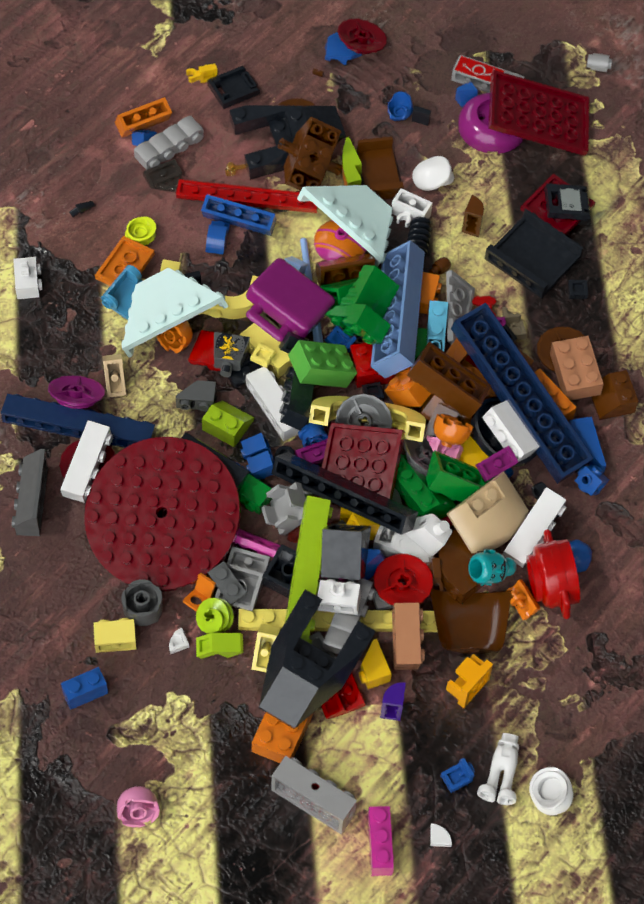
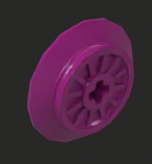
M62 376L51 381L48 386V392L59 404L74 409L93 406L104 397L105 389L100 383L84 376Z

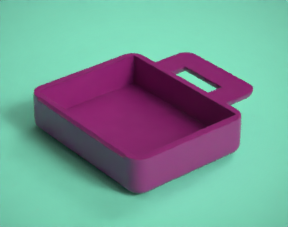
M277 258L250 285L246 298L254 305L246 312V316L277 341H283L288 331L306 338L326 316L327 311L332 309L335 299L287 261ZM265 312L281 324L282 327L280 329L276 328L260 316V314Z

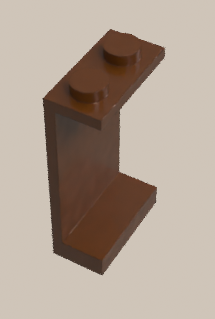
M393 137L358 140L357 154L362 163L361 172L364 185H367L382 200L394 199L400 188L404 189L403 181H399L392 149Z

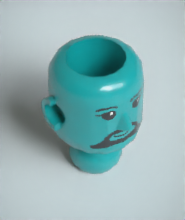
M484 549V552L476 553L471 557L468 565L470 577L481 586H492L494 583H499L507 576L513 575L517 568L516 562L512 558H505L492 549Z

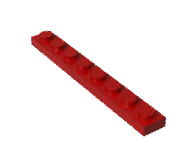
M181 179L178 181L176 198L204 201L206 194L246 206L317 213L318 207L312 201H299L297 198L300 192Z

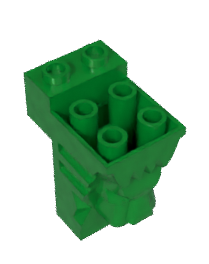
M364 265L359 272V279L353 283L346 297L341 299V304L327 311L326 315L334 325L343 328L345 334L363 337L362 340L370 345L373 343L381 344L391 324L383 319V316L394 298L399 285L378 267Z

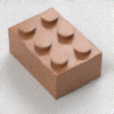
M589 336L552 342L550 356L560 389L571 401L601 395L603 381Z
M394 603L392 608L394 670H418L425 659L424 649H421L420 645L424 641V630L420 629L421 621H423V608H419V603Z

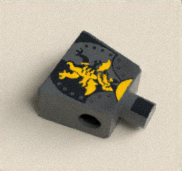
M214 332V367L221 369V376L230 377L232 370H241L249 350L250 337Z

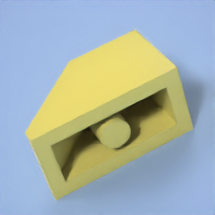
M260 625L257 633L252 670L266 672L271 646L281 630L280 627Z

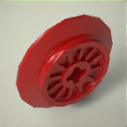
M395 554L385 558L377 566L374 574V587L379 597L389 605L394 606V603L421 604L430 595L433 587V578L427 564L418 557L409 554Z

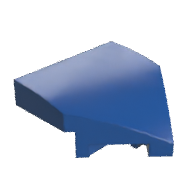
M338 32L327 38L325 60L336 59L343 65H346L347 60L362 56V54L346 47L340 39Z

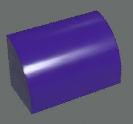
M405 682L393 684L385 691L380 718L400 721Z

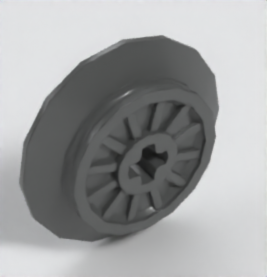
M363 393L353 395L343 401L337 410L335 423L391 429L392 417L384 401L374 395ZM363 417H367L368 422H365V424H361Z
M424 438L423 442L405 439L404 449L408 462L419 473L427 476L433 453L429 442Z

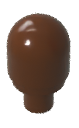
M446 257L438 259L432 265L429 273L444 274L450 269L451 261Z

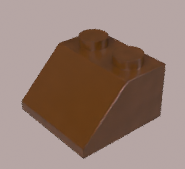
M627 370L609 373L602 378L603 388L601 395L591 397L599 420L635 413L639 401Z

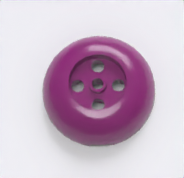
M490 93L480 94L470 99L463 106L458 118L459 133L469 146L484 153L492 151L499 154L511 151L521 144L524 140L523 138L488 129Z

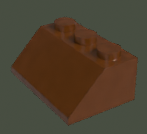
M358 254L352 257H340L334 260L316 262L315 274L318 285L322 286L359 278V272L363 266H375V259L370 254Z

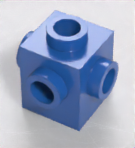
M596 465L583 466L577 472L578 477L574 480L578 484V488L590 496L598 495L609 482V479L603 474V470Z

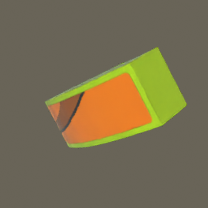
M350 137L345 140L342 154L344 186L361 185L362 163Z

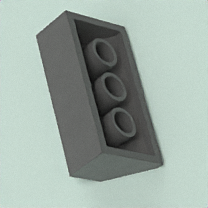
M45 449L37 450L23 457V464L19 465L21 480L17 481L16 492L19 495L18 499L15 498L14 501L16 516L12 517V528H15L16 535L40 536L48 475Z

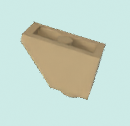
M121 354L102 356L107 397L125 396L126 387Z

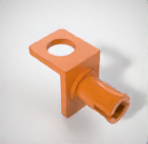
M200 573L195 589L183 599V603L197 612L200 604H193L190 599L197 597L203 602L208 598H212L216 583L210 576L207 577Z

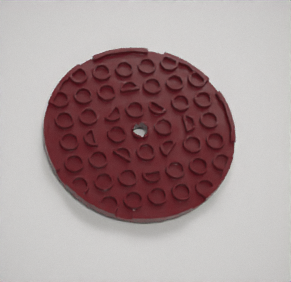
M155 437L141 440L122 449L102 467L95 477L90 493L87 496L84 514L85 530L94 555L115 578L126 584L136 580H149L152 584L158 586L161 592L172 591L196 583L200 573L208 576V572L226 558V554L235 542L239 530L241 505L232 475L214 453L202 445L187 439ZM163 508L166 509L167 515L164 518H159L157 515L158 511Z

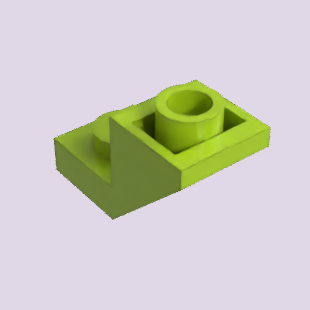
M210 633L196 638V654L201 659L216 654L229 658L243 653V634Z

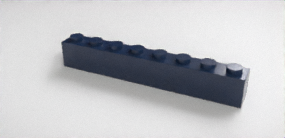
M7 393L1 410L2 422L80 439L88 420L110 427L111 434L113 435L110 445L126 448L141 440L155 438L156 436L155 424L148 421H136L129 417H117L110 413H98L91 409L68 408L57 402L41 401L38 398L31 399L19 394L12 395Z

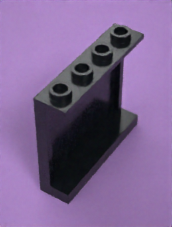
M525 209L523 217L495 246L490 244L486 248L485 260L540 298H543L581 258L583 247L578 242L568 238L563 232L552 227L550 223L540 219L535 213Z

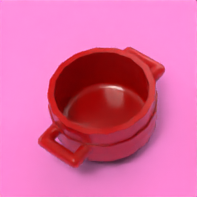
M546 529L544 531V543L537 544L533 548L532 555L526 556L531 591L536 602L542 601L543 605L547 608L559 607L563 618L569 619L571 605L580 603V587L574 555L568 539L553 540L551 531Z

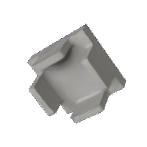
M295 482L291 486L278 484L266 493L268 498H272L270 501L271 507L266 505L262 507L266 524L274 525L278 528L279 535L284 536L301 525L303 507L306 500L301 483Z

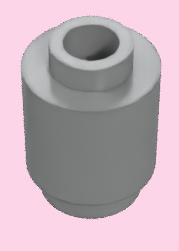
M597 53L588 55L587 68H591L590 70L607 72V69H611L612 59H609V55Z

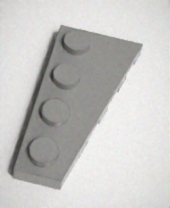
M453 270L446 272L448 302L447 339L448 343L452 345L457 337L451 330V327L455 320L472 310L475 288Z

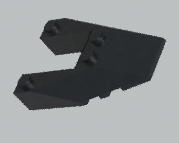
M245 105L229 110L230 121L235 135L269 126L275 143L273 147L244 155L245 166L250 180L284 171V164L289 153L278 149V144L282 145L279 141L281 138H284L293 143L296 133L310 117L341 130L337 142L346 137L336 106Z
M306 589L271 646L258 707L293 729L343 688L376 632L358 621L336 659L300 637L323 600Z

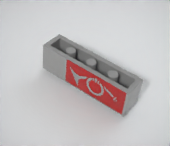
M460 55L453 68L451 81L463 85L472 82L478 90L490 93L491 73L493 70L524 78V76Z

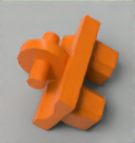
M519 579L515 585L506 590H513L511 591L510 604L515 606L522 620H527L540 610L541 607L530 593V589L523 580Z

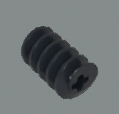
M415 217L411 220L407 242L410 240L425 252L424 257H426L431 238L432 221L425 217Z

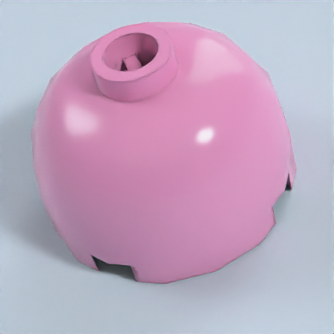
M141 786L129 788L118 799L117 817L122 820V824L125 826L143 827L145 826L143 822L151 820L152 823L159 816L158 800L155 794L148 788Z

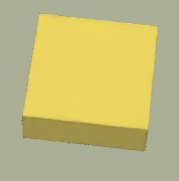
M259 343L250 360L267 368L275 357L276 350Z

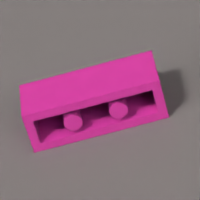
M390 806L369 807L367 816L371 876H392L394 862Z

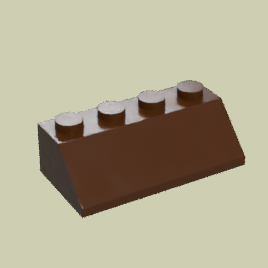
M428 342L407 374L414 382L422 385L428 392L436 395L445 404L450 405L460 415L468 419L480 408L491 385L431 342Z

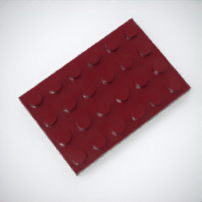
M493 70L490 83L488 129L586 156L589 146V97Z

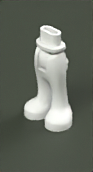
M502 734V738L498 741V746L492 758L487 784L480 785L477 795L480 798L489 802L495 801L499 776L503 770L504 776L497 802L501 805L516 803L517 796L512 791V784L518 763L519 744L517 743L519 737L517 735Z

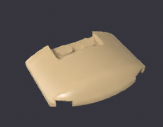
M503 471L449 511L447 516L470 552L477 553V551L484 552V549H496L509 541L524 522L529 510Z

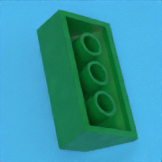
M436 450L432 453L426 476L428 487L433 493H440L450 500L463 502L493 479L491 478L485 482L476 467Z
M401 454L394 487L409 508L418 512L417 517L434 514L439 519L446 517L447 513L456 507L454 502L443 494L433 493L428 487L426 476L415 470L408 462L406 455Z

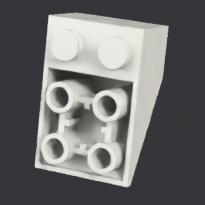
M380 525L374 540L373 549H380L385 557L395 554H409L418 557L424 563L429 562V557L431 556L406 534L401 535Z

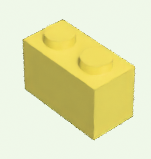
M121 618L117 621L100 620L93 622L96 653L136 650L134 619Z

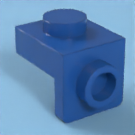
M335 326L324 341L331 344L345 345L349 353L350 345H354L357 338L355 336L350 338L341 328Z
M462 758L459 764L445 770L440 776L452 793L471 783L475 770L470 762L467 763Z

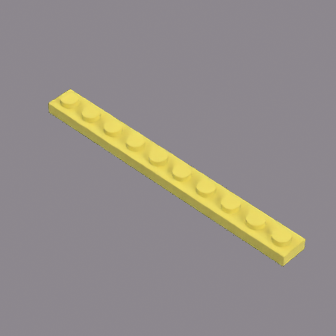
M239 609L238 630L258 631L261 624L282 629L285 624L287 609H253V612ZM317 610L312 617V620H315L314 631H328L335 613ZM368 610L365 618L361 617L360 622L376 632H392V610ZM423 611V621H421L420 629H423L424 632H437L434 611Z

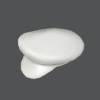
M435 156L420 162L415 167L412 178L417 188L423 191H432L451 184L454 181V174L449 161L445 157Z
M546 767L533 775L529 790L531 798L540 812L546 815H558L565 812L573 802V788L565 772L555 767Z

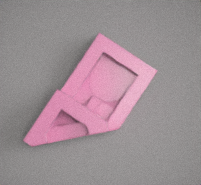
M426 437L433 452L436 450L457 460L460 459L463 451L461 445H452V448L441 445L442 441L437 437Z

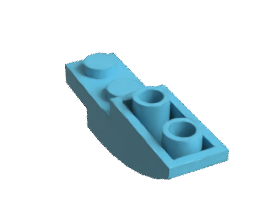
M430 300L427 321V344L431 342L444 352L448 302Z

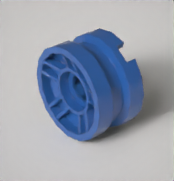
M309 423L298 432L303 447L328 439L324 426Z

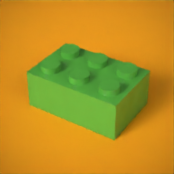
M298 340L288 354L301 384L347 388L357 374L345 345Z

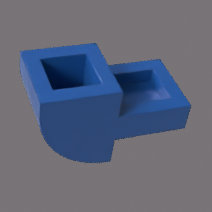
M212 221L209 224L206 240L207 253L224 254L230 223Z

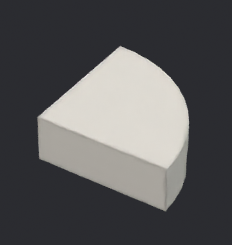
M182 628L176 630L170 639V654L189 648V643Z
M431 823L430 846L451 847L452 841L449 833L443 827Z

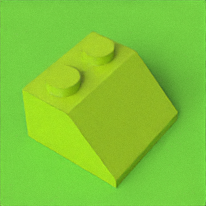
M222 400L212 404L202 418V430L235 447L254 421V417Z

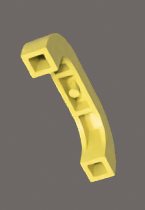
M163 259L160 272L167 268L181 271V262ZM252 276L251 284L258 278V276ZM246 291L239 296H225V301L229 307L223 308L216 305L198 315L204 314L214 318L240 319L247 317L246 312L254 304L246 298Z
M325 396L315 399L311 404L309 423L328 426L331 420L336 419L337 410L343 401L349 397ZM385 403L391 412L392 427L404 430V439L423 442L426 425L425 417L410 408ZM363 417L361 422H368L367 417Z

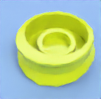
M137 217L128 223L125 237L142 245L150 244L156 237V223L149 217Z

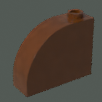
M455 529L445 545L440 549L438 557L440 558L441 582L453 600H457L462 604L483 586L473 581L468 571L469 561L476 553L470 552Z

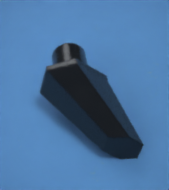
M93 201L75 204L76 207L69 211L72 217H75L96 205Z

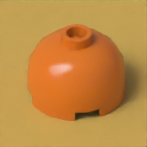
M186 320L159 334L157 339L165 350L169 351L171 349L177 354L189 346L193 338V332L189 322Z
M437 414L433 429L436 437L442 441L441 445L452 448V445L459 446L469 439L473 426L468 422L463 425L456 417Z

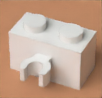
M400 188L392 201L391 214L397 216V224L401 220H405L406 228L409 227L411 220L415 217L429 219L431 216L432 202Z
M36 257L13 259L17 299L38 298L39 290H42V280L38 279V275H41V266L36 263Z
M332 579L320 580L317 596L323 600L318 607V611L358 615L361 600L360 584L350 581L346 583L337 582Z

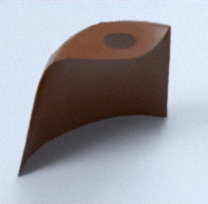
M431 589L430 595L437 632L443 648L465 654H484L501 650L505 641L512 596L511 591L513 590L474 593L460 604L457 600H453L448 592Z

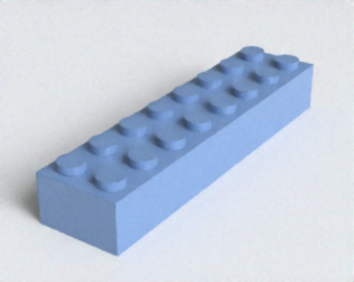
M411 240L387 252L381 267V271L399 285L394 298L383 316V319L391 324L382 343H373L371 368L385 379L411 367L415 361L425 252Z

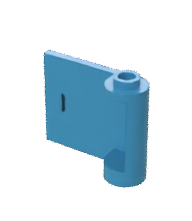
M127 265L101 296L102 304L106 308L112 309L127 320L129 318L128 310L131 308L132 293L135 290V285L143 281L141 280L142 275L140 271L132 265Z

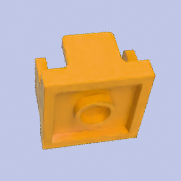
M473 654L470 658L467 657L456 669L455 673L459 677L455 682L449 680L446 690L458 699V704L462 708H465L489 681L493 664L489 660L483 662Z

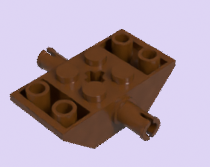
M310 117L296 133L293 143L281 138L279 143L282 145L278 144V149L289 153L284 164L285 184L301 191L303 187L321 186L326 171L337 176L340 175L342 171L337 169L342 170V165L331 161V157L341 130Z

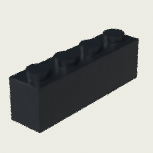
M289 366L285 373L287 379L283 385L285 391L281 398L283 404L279 410L281 414L280 422L301 431L310 416L314 385L301 384L293 366Z

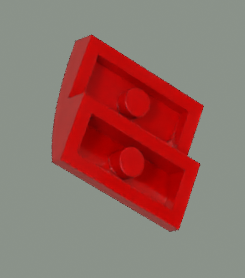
M201 330L188 358L190 364L204 365L212 371L221 370L214 367V332Z
M353 673L350 674L343 688L321 705L326 719L338 717L366 706Z

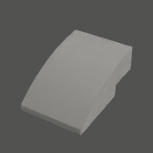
M232 546L226 565L247 592V595L231 606L253 612L263 586L262 576L271 562L269 556ZM217 589L215 598L226 600L220 590Z

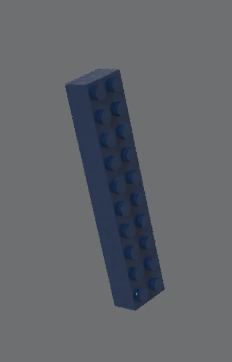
M487 303L482 304L454 321L451 330L488 384L491 385L501 403L506 400L540 446L535 452L556 483L562 482L578 472L583 466H587L594 458Z

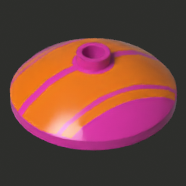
M333 220L321 225L315 233L314 247L323 260L352 257L358 254L364 255L367 251Z

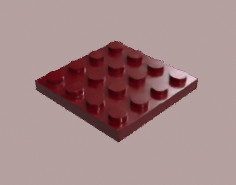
M331 423L322 468L392 500L405 431Z

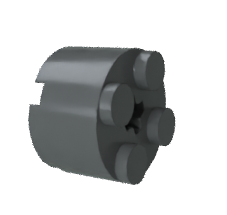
M143 579L131 582L122 593L124 616L134 619V623L137 626H148L158 622L163 611L162 593L158 586H155L149 580Z

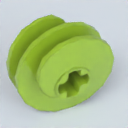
M208 598L197 609V625L201 631L207 634L221 633L228 630L233 624V609L224 599Z

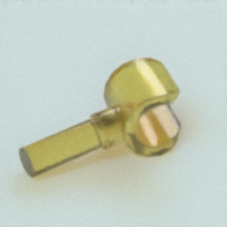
M229 162L225 169L226 176H234L236 174L235 170L245 169L246 165H235Z

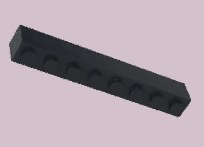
M289 452L275 457L271 474L292 484L295 482L301 483L303 489L324 499L331 500L332 503L401 535L413 530L418 514L417 511Z

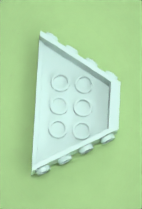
M367 185L307 186L302 188L297 198L299 201H312L375 257L376 267L380 263L383 264L386 258L384 251L389 243L386 239L390 235L391 229L389 226L393 220V216H391L392 208Z
M170 268L135 285V290L132 293V304L128 310V323L125 325V337L121 344L122 350L130 358L133 356L134 348L216 305L223 308L229 307L225 301V296L218 291L216 293L213 292L205 284H198L192 277H185L181 271H174Z

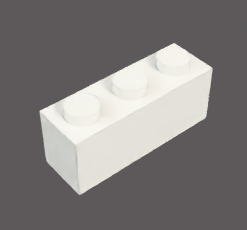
M507 400L491 407L482 417L503 448L510 446L518 462L531 456L540 447Z

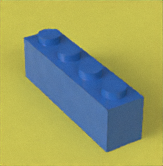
M206 194L201 209L203 217L230 223L231 225L272 236L277 220L274 213Z

